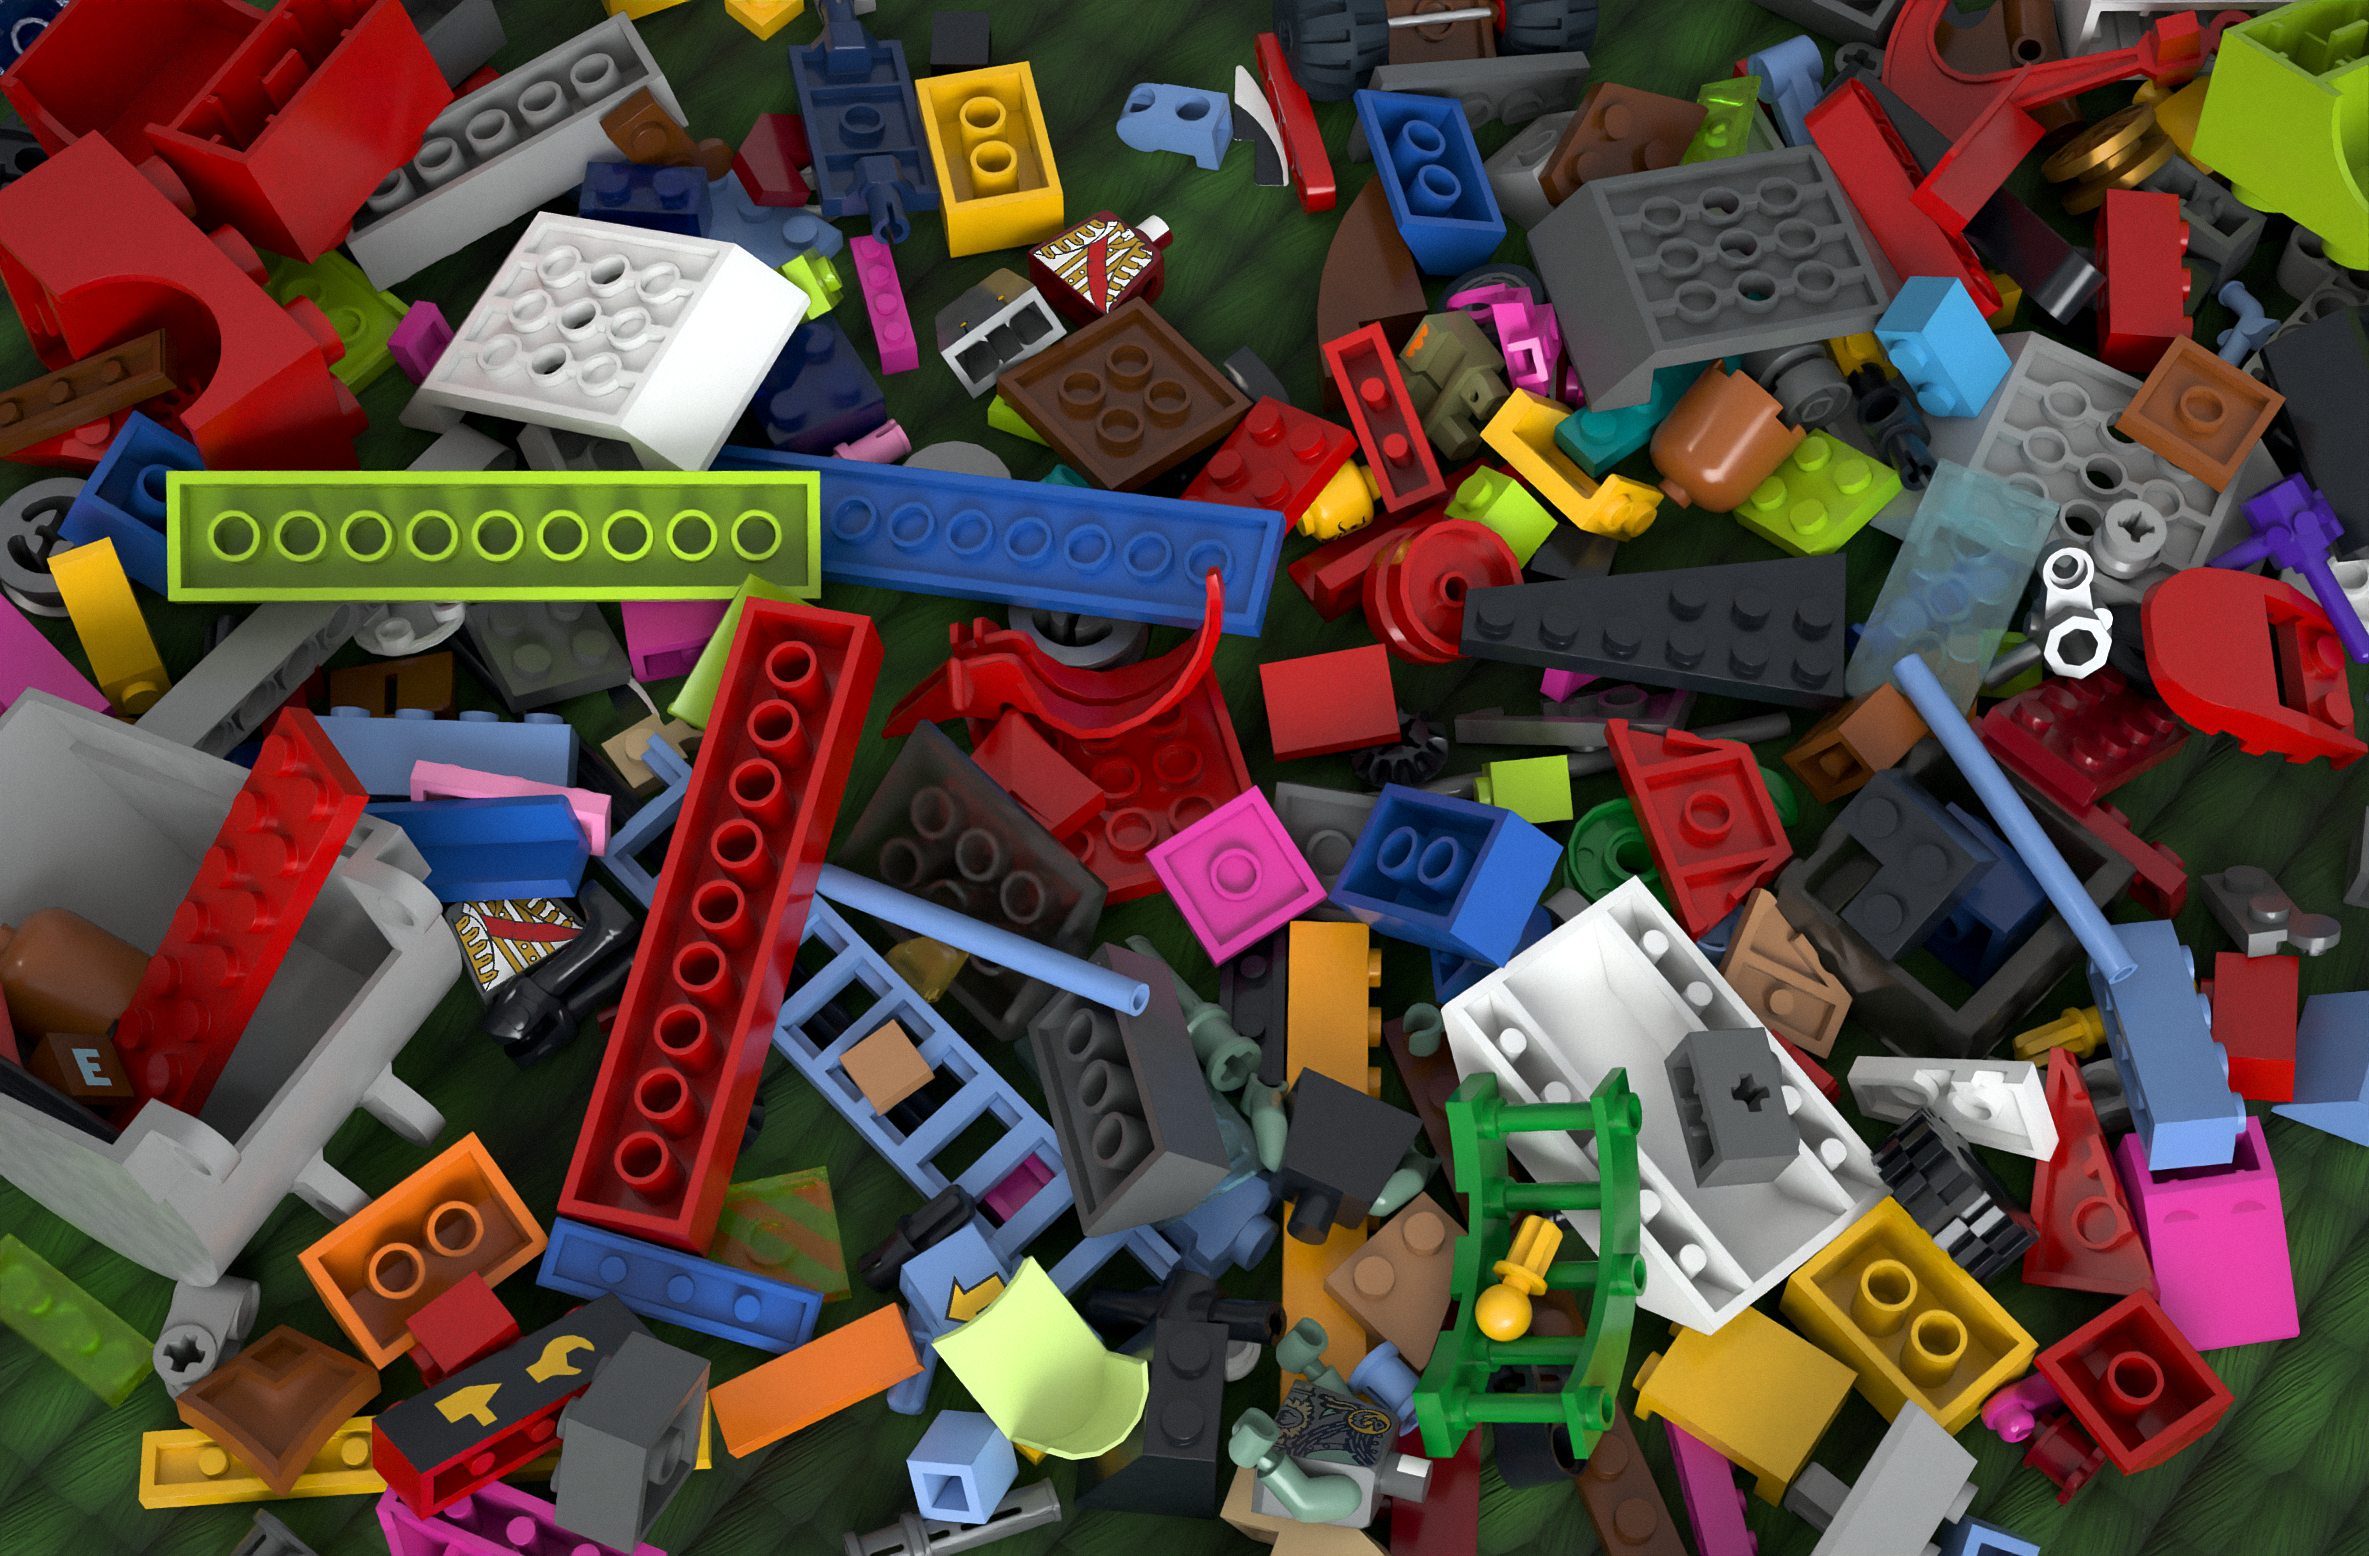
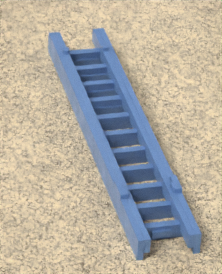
M657 733L647 740L650 748L641 755V758L647 769L667 790L659 797L656 796L625 823L626 826L611 837L605 857L589 855L647 915L661 873L653 879L633 857L678 819L693 771ZM814 892L799 947L813 935L835 958L781 1006L771 1043L927 1203L949 1185L958 1184L967 1193L972 1194L978 1204L983 1197L997 1187L1033 1153L1055 1177L998 1230L976 1208L975 1218L965 1225L973 1223L984 1240L993 1237L1001 1245L1012 1266L1013 1271L1009 1274V1277L1012 1279L1025 1259L1020 1252L1075 1202L1055 1130ZM856 978L878 1002L822 1052L799 1028ZM893 1019L896 1022L899 1021L921 1043L917 1051L931 1068L932 1072L941 1064L963 1086L908 1138L885 1116L892 1108L879 1116L863 1093L842 1073L845 1069L838 1058ZM987 1110L1008 1133L951 1184L930 1161ZM1149 1224L1097 1238L1087 1236L1051 1269L1047 1275L1067 1299L1122 1247L1162 1286L1168 1272L1186 1269L1182 1257ZM1084 1320L1104 1347L1107 1348L1103 1338Z

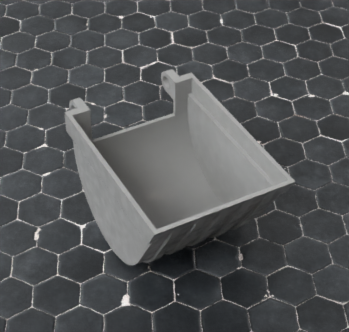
M28 686L0 717V926L6 923L15 929L34 911L44 907H61L75 912L154 957L174 919L178 906L186 897L203 864L206 852L212 847L232 808L234 798L241 791L251 770ZM364 812L361 813L197 1119L151 1098L115 1143L111 1145L0 1092V1174L57 1216L120 1255L172 1280L178 1281L180 1279L188 1285L209 1287L218 1281L287 1193H295L338 1226L373 1202L365 1192L323 1160V1148L357 1107H363L399 1136L424 1149L430 1148L445 1129L446 1121L437 1109L392 1074L391 1062L458 980L462 971V959L458 944L450 927L441 915L443 907L438 898L422 883L431 873L432 869L401 826ZM117 1020L108 1032L110 1040L118 1027L119 1022ZM13 1030L21 1067L24 1069L37 1045Z

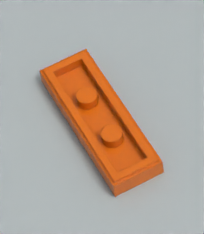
M894 1302L710 1389L708 1393L728 1451L738 1459L926 1369L904 1310Z

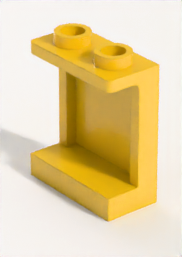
M1517 387L1481 432L1480 436L1580 529L1628 542L1631 537H1637L1645 532L1654 522L1657 516L1655 508L1663 500L1664 494L1654 486L1617 474H1611L1600 485L1553 441L1555 426L1575 412L1564 403Z
M1751 1306L1747 1307L1711 1336L1673 1321L1668 1333L1676 1339L1664 1356L1653 1351L1633 1381L1632 1387L1640 1391L1634 1415L1646 1422L1652 1412L1655 1411L1758 1477V1481L1753 1493L1778 1508L1845 1405L1859 1373Z

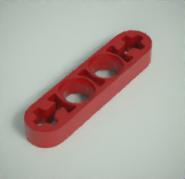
M1273 31L1256 33L1254 36V50L1259 76L1271 108L1303 212L1305 214L1333 210L1336 208L1334 177L1307 93L1292 79L1275 33Z

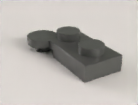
M2239 865L2226 869L2224 873L2200 876V900L2248 958L2277 954L2281 950V942L2288 941L2293 946L2298 947V951L2302 954L2309 950L2310 956H2318L2326 953L2328 948L2337 945L2341 939V925L2337 920L2322 914H2303L2264 868Z

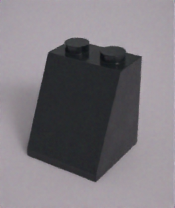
M1157 1318L1113 1351L1147 1360L1149 1392L1141 1419L1122 1443L1100 1456L1079 1459L1074 1507L1215 1520L1228 1383V1324Z

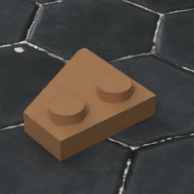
M1752 888L1717 971L1769 1032L1774 1028L1800 1050L1814 1057L1827 1059L1853 998L1834 974L1825 971L1819 962L1818 953L1805 936L1794 931L1775 906L1778 901L1771 892L1762 888Z
M1424 1191L1324 1279V1291L1377 1343L1382 1344L1386 1341H1392L1400 1350L1398 1358L1420 1379L1431 1359L1440 1330L1444 1326L1453 1300L1449 1292L1456 1236H1469Z

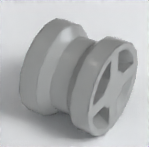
M2124 499L2116 502L2106 512L2102 524L2092 535L2089 544L2091 558L2099 569L2115 578L2132 579L2140 576L2149 567L2154 554L2165 542L2167 535L2166 522L2160 512L2149 503L2138 499ZM2131 535H2133L2138 540V542L2131 541Z

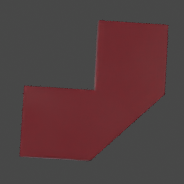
M761 113L731 164L736 176L755 206L804 207L811 194L810 189L797 170L810 166L799 115Z

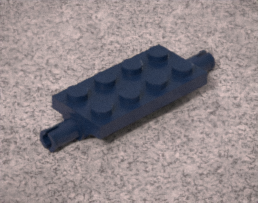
M818 0L819 12L824 23L822 34L809 45L788 46L787 65L822 217L870 214L872 233L877 243L888 245L885 228H890L894 244L901 243L908 238L911 231L905 212L938 210L940 194L901 40L878 41L865 29L861 21L857 20L854 0H841L840 4L836 0Z

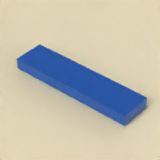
M559 1216L555 1219L536 1281V1285L592 1301L613 1292L634 1313L780 1355H784L810 1342L824 1297L822 1292Z

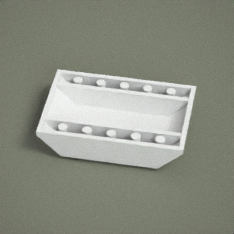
M1636 875L1508 961L1505 968L1499 967L1446 1003L1441 1009L1460 1084L1471 1073H1495L1499 1096L1505 1098L1508 1104L1590 1101L1589 1097L1612 1068L1626 1067L1630 1092L1638 1095L1642 1107V1125L1639 1133L1636 1135L1640 1180V1254L1646 1263L1647 1284L1644 1294L1636 1296V1303L1639 1307L1708 1336L1718 1331L1825 1248L1889 1194L1893 1195L1894 1191L1883 1182L1878 1174L1880 1171L1873 1166L1872 1157L1870 1156L1871 1150ZM1765 1027L1770 1049L1778 1056L1781 1064V1088L1788 1113L1794 1117L1799 1128L1800 1155L1774 1182L1697 1188L1664 1060L1688 1032ZM1595 1129L1510 1132L1506 1138L1507 1147L1537 1183L1600 1181ZM1560 1210L1599 1257L1601 1210Z

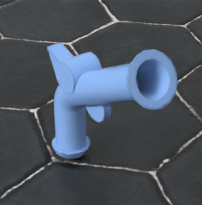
M2230 280L2220 287L2218 301L2222 306L2229 307L2240 320L2234 329L2225 330L2218 336L2217 343L2221 350L2217 356L2238 367L2249 348L2258 351L2271 337L2270 334L2277 331L2282 325L2279 320L2265 318L2262 305L2245 290L2242 282Z

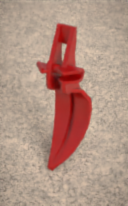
M1219 566L1208 568L1205 577L1207 592L1205 620L1194 635L1164 657L1132 669L1103 673L1067 667L1039 650L1035 640L1029 633L1023 630L1001 631L998 624L985 617L973 619V629L960 622L950 624V645L954 654L895 703L881 733L882 737L888 739L889 737L895 738V736L901 737L902 734H914L915 731L920 733L939 722L958 717H978L999 722L1005 713L1003 703L1007 702L1012 703L1022 712L1039 716L1042 721L1078 739L1112 738L1149 721L1155 716L1167 712L1191 692L1209 668L1224 625L1226 590Z

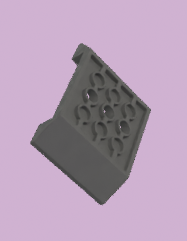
M1816 143L1590 180L1526 234V244L1548 302L1553 304L1560 334L1590 413L1650 403L1654 369L1865 332H1872L1884 362L1890 361L1887 350L1873 330L1904 284ZM1719 207L1729 215L1719 216L1707 210ZM1731 249H1739L1747 257L1736 258L1724 252ZM1757 292L1766 300L1754 301L1747 299L1742 294Z

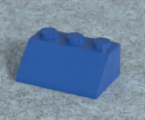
M1357 89L1353 99L1398 231L1425 274L1460 277L1467 271L1486 265L1506 235L1507 230L1460 99Z

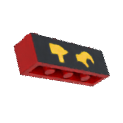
M613 1292L587 1305L577 1306L570 1310L563 1318L529 1336H522L513 1340L501 1351L469 1368L458 1369L444 1381L408 1400H401L392 1404L382 1414L372 1418L373 1468L422 1522L561 1445L563 1439L558 1438L556 1432L563 1409L573 1396L581 1398L591 1386L594 1372L602 1357L607 1353L615 1355L632 1331L656 1340L659 1339Z

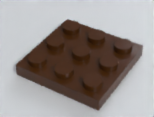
M1140 296L997 377V394L1093 489L1122 493L1135 491L1233 432L1253 408V403Z

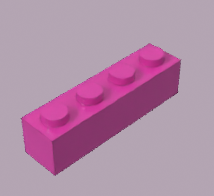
M873 234L849 239L852 263L883 376L919 368L917 345L889 244L877 243Z
M1662 1416L1699 1556H1758V1544L1753 1530L1746 1529L1743 1515L1747 1513L1745 1496L1741 1488L1735 1489L1731 1473L1735 1472V1462Z

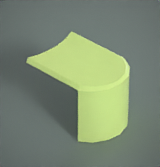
M1033 1256L1023 1260L1014 1277L987 1308L955 1330L934 1338L932 1346L1009 1441L1070 1460L1096 1457L1122 1443L1142 1417L1149 1392L1147 1360L1108 1351Z

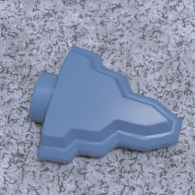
M1231 1167L1232 1171L1191 1212L1162 1220V1235L1180 1252L1179 1255L1182 1257L1186 1270L1203 1274L1216 1281L1228 1271L1233 1263H1236L1246 1271H1250L1268 1253L1279 1232V1225L1269 1218L1279 1198L1273 1196L1268 1190L1270 1174L1258 1167H1253L1244 1172Z

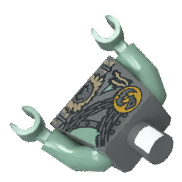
M1305 1317L1278 1343L1276 1359L1279 1365L1286 1371L1293 1374L1304 1373L1308 1380L1295 1379L1274 1420L1257 1408H1249L1232 1426L1233 1437L1229 1441L1228 1449L1230 1458L1235 1464L1244 1468H1252L1256 1465L1251 1512L1297 1519L1303 1523L1318 1522L1362 1529L1371 1526L1385 1494L1423 1504L1430 1487L1433 1461L1397 1453L1400 1418L1395 1412L1358 1399L1333 1365L1324 1366L1318 1357L1328 1346L1327 1334L1319 1323Z

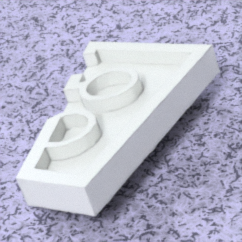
M1857 1056L1847 1076L1863 1116L1902 1125L1921 1107H1925L1934 1111L1938 1117L1946 1120L1954 1132H1959L1968 1142L2048 1162L2059 1142V1137L2034 1062Z

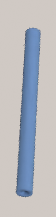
M1918 653L1902 658L1892 668L1893 675L2108 983L2115 984L2129 977L2138 968L2137 962Z
M825 862L822 865L815 892L819 895L1132 1016L1140 1015L1147 1006L1150 989L1143 982Z

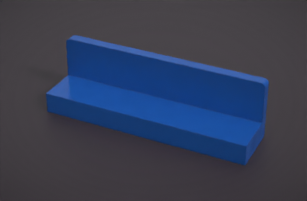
M562 794L366 804L362 811L401 826L432 869L431 873L422 883L431 890L440 902L575 897L592 849L569 799Z

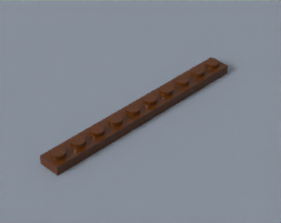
M1442 1004L1434 1006L1441 1012ZM1404 1016L1381 1023L1380 1040L1413 1115L1424 1120L1420 1132L1432 1159H1434L1436 1154L1443 1157V1161L1437 1171L1462 1228L1469 1234V1193L1456 1192L1453 1148L1445 1106L1447 1099L1460 1085L1447 1032H1441V1043L1438 1050L1433 1054L1415 1056L1408 1050L1409 1038L1413 1033L1423 1029L1403 1032ZM1507 1152L1509 1176L1513 1177L1516 1183H1521ZM1518 1211L1516 1216L1510 1219L1509 1250L1524 1219L1529 1215L1536 1216L1534 1211ZM1553 1257L1551 1262H1557L1555 1257ZM1546 1290L1542 1296L1528 1294L1527 1297L1531 1302L1533 1312L1532 1320L1526 1332L1521 1336L1586 1335V1326L1569 1290ZM1554 1374L1540 1376L1541 1381L1557 1380ZM1616 1396L1613 1426L1610 1430L1603 1431L1601 1438L1590 1455L1588 1468L1585 1473L1578 1478L1572 1479L1605 1556H1688Z

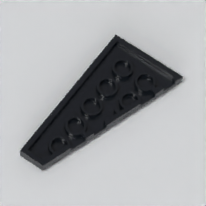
M1846 553L1467 589L1462 607L1458 654L1838 713L1843 699Z

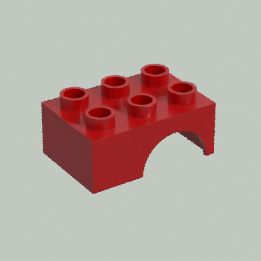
M71 0L0 77L1 90L49 158L94 129L133 166L150 154H156L172 168L192 197L197 210L196 216L190 219L193 224L214 231L227 223L239 231L249 244L312 265L319 255L331 251L347 237L352 228L353 215L391 171L402 167L416 156L423 144V133L455 97L400 0H280L270 12L258 9L242 0Z
M94 129L0 191V276L37 359L51 373L165 327L177 338L178 386L184 391L186 381L190 377L196 376L202 383L204 393L190 408L179 416L182 424L191 432L206 471H361L352 441L369 429V423L362 407L351 391L336 375L328 371V368L346 355L344 345L338 333L323 312L307 297L298 295L280 307L263 291V289L270 285L268 272L249 242L233 226L225 223L206 236L193 224L190 219L197 214L193 199L177 174L162 158L156 154H150L133 166ZM163 393L132 405L147 418L157 422L146 410L153 400L164 401Z

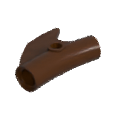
M1996 0L1985 19L1971 29H1959L1942 18L1935 32L1934 43L1938 55L1950 68L1963 74L1982 75L2021 68L2027 62L2031 65L2064 60L2058 36L2054 0ZM2075 95L2025 112L2047 130L2038 141L2040 147L2045 149L2056 147L2072 140L2083 132L2088 125Z

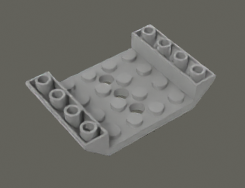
M2034 331L1995 335L2013 364L1977 418L1938 417L1929 415L1924 410L1921 418L1931 434L1930 444L1927 449L1938 463L1940 468L1939 476L1936 481L1930 484L1925 475H1921L1920 479L1925 486L1924 489L1911 491L1904 487L1869 523V525L1924 551L1928 548L1938 527L1941 526L2038 572L2037 560L2040 552L2047 544L2057 539L2068 538L2076 540L2083 545L2090 555L2089 544L2092 535L2083 536L2075 533L2069 528L2065 518H2081L2089 523L2093 532H2095L2102 524L2106 512L2114 503L2124 499H2138L2152 505L2164 518L2167 527L2165 542L2154 554L2149 567L2140 576L2132 579H2118L2107 575L2094 563V575L2089 583L2090 590H2094L2100 595L2105 604L2112 607L2129 605L2141 608V602L2146 590L2155 582L2187 569L2204 567L2205 563L2249 538V533L2252 532V529L2238 505L2249 496L2284 477L2261 438H2259L2222 494L2139 442L2123 443L2117 441L2110 435L2107 426L2116 425L2120 416L2144 382ZM2099 471L2106 474L2112 480L2114 488L2102 489L2095 486L2088 479L2086 472ZM2131 535V541L2138 542V540L2133 535ZM2063 555L2057 558L2053 564V569L2060 570L2066 568L2071 563L2072 556ZM2267 556L2241 572L2260 575Z

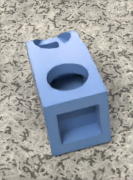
M1140 83L1135 85L1128 96L1116 126L1119 137L1134 149L1143 152H1153L1161 149L1192 155L1196 158L1197 167L1219 171L1234 134L1228 94L1171 84Z

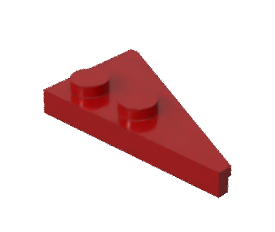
M2050 1047L2045 1098L2059 1137V1142L2049 1162L2040 1159L2036 1160L2030 1215L2041 1235L2039 1236L2040 1239L2025 1251L2021 1283L2033 1287L2123 1298L2144 1287L2156 1302H2160L2161 1291L2076 1054L2065 1048Z

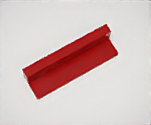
M2029 62L2023 66L1955 142L1908 199L1954 238L1959 235L2047 131L2009 100L2010 96L2034 69V66Z
M1479 458L1444 478L1451 495L1447 499L1398 526L1387 510L1374 517L1369 526L1336 539L1289 565L1288 576L1328 624L1362 605L1364 575L1375 553L1390 540L1429 525L1450 520L1444 514V511L1455 499L1460 485L1467 478L1474 475L1481 465L1514 478L1528 493L1530 482L1510 463L1496 470L1488 459Z

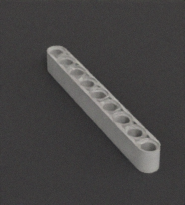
M457 423L449 428L405 471H514L517 456L515 451L464 423ZM263 603L148 710L134 726L225 759L302 682H305L315 672L314 669L318 664L321 666L386 603Z

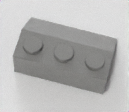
M1908 1399L1810 1556H1938L1942 1548L1929 1540L1943 1517L1957 1525L1979 1489V1487L1967 1480L1978 1461L1924 1409Z

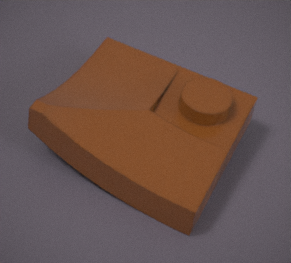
M281 1323L175 1397L181 1421L196 1428L223 1446L249 1467L276 1494L283 1497L291 1491L296 1481L326 1442L346 1421L382 1392L376 1368Z

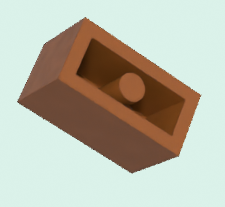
M1886 681L1840 705L1838 713L1828 712L1781 758L1820 804L1824 805L1865 786L1878 770L1890 769L1929 731V728L1917 716V709L1913 702L1905 694L1895 690Z

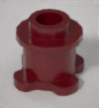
M2069 1411L2065 1412L2058 1419L2047 1412L2035 1423L2034 1427L2031 1428V1433L2022 1439L2020 1443L2029 1451L2022 1464L2027 1469L2033 1465L2036 1466L2062 1489L2056 1500L2064 1507L2097 1474L2109 1457L2100 1445L2097 1446L2071 1423L2074 1415Z

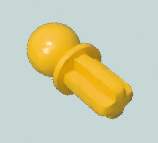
M1535 1215L1527 1216L1505 1261H1496L1492 1270L1502 1280V1284L1493 1285L1486 1289L1480 1295L1475 1307L1477 1324L1488 1337L1497 1341H1511L1523 1335L1530 1326L1533 1312L1531 1302L1527 1296L1528 1294L1536 1296L1545 1294L1548 1286L1543 1278L1563 1238L1562 1231L1552 1221Z

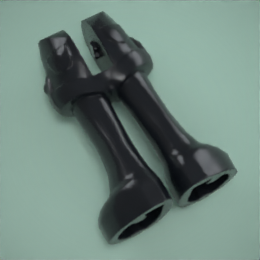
M592 878L578 892V902L586 917V923L579 935L563 952L529 977L522 972L515 975L501 991L499 999L480 1023L482 1030L495 1044L505 1045V1054L520 1070L524 1071L542 1060L545 1061L552 1054L569 1045L580 1034L576 1024L592 1009L627 983L643 932L641 930L642 927L608 891ZM614 950L608 960L596 972L575 989L560 997L585 971Z

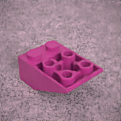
M2258 1116L2246 1117L2245 1132L2236 1134L2232 1163L2149 1171L2137 1133L2125 1134L2113 1156V1160L2161 1291L2160 1302L2156 1303L2196 1351H2204L2298 1337L2300 1329L2278 1177Z

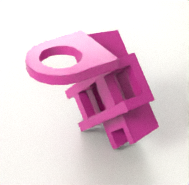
M1505 283L1463 291L1450 297L1446 302V312L1461 311L1462 309L1460 308L1470 303L1490 305V307L1481 311L1466 312L1476 324L1496 321L1513 392L1519 387L1545 397L1552 382L1551 374L1563 346L1553 304L1534 306L1529 287L1508 288Z

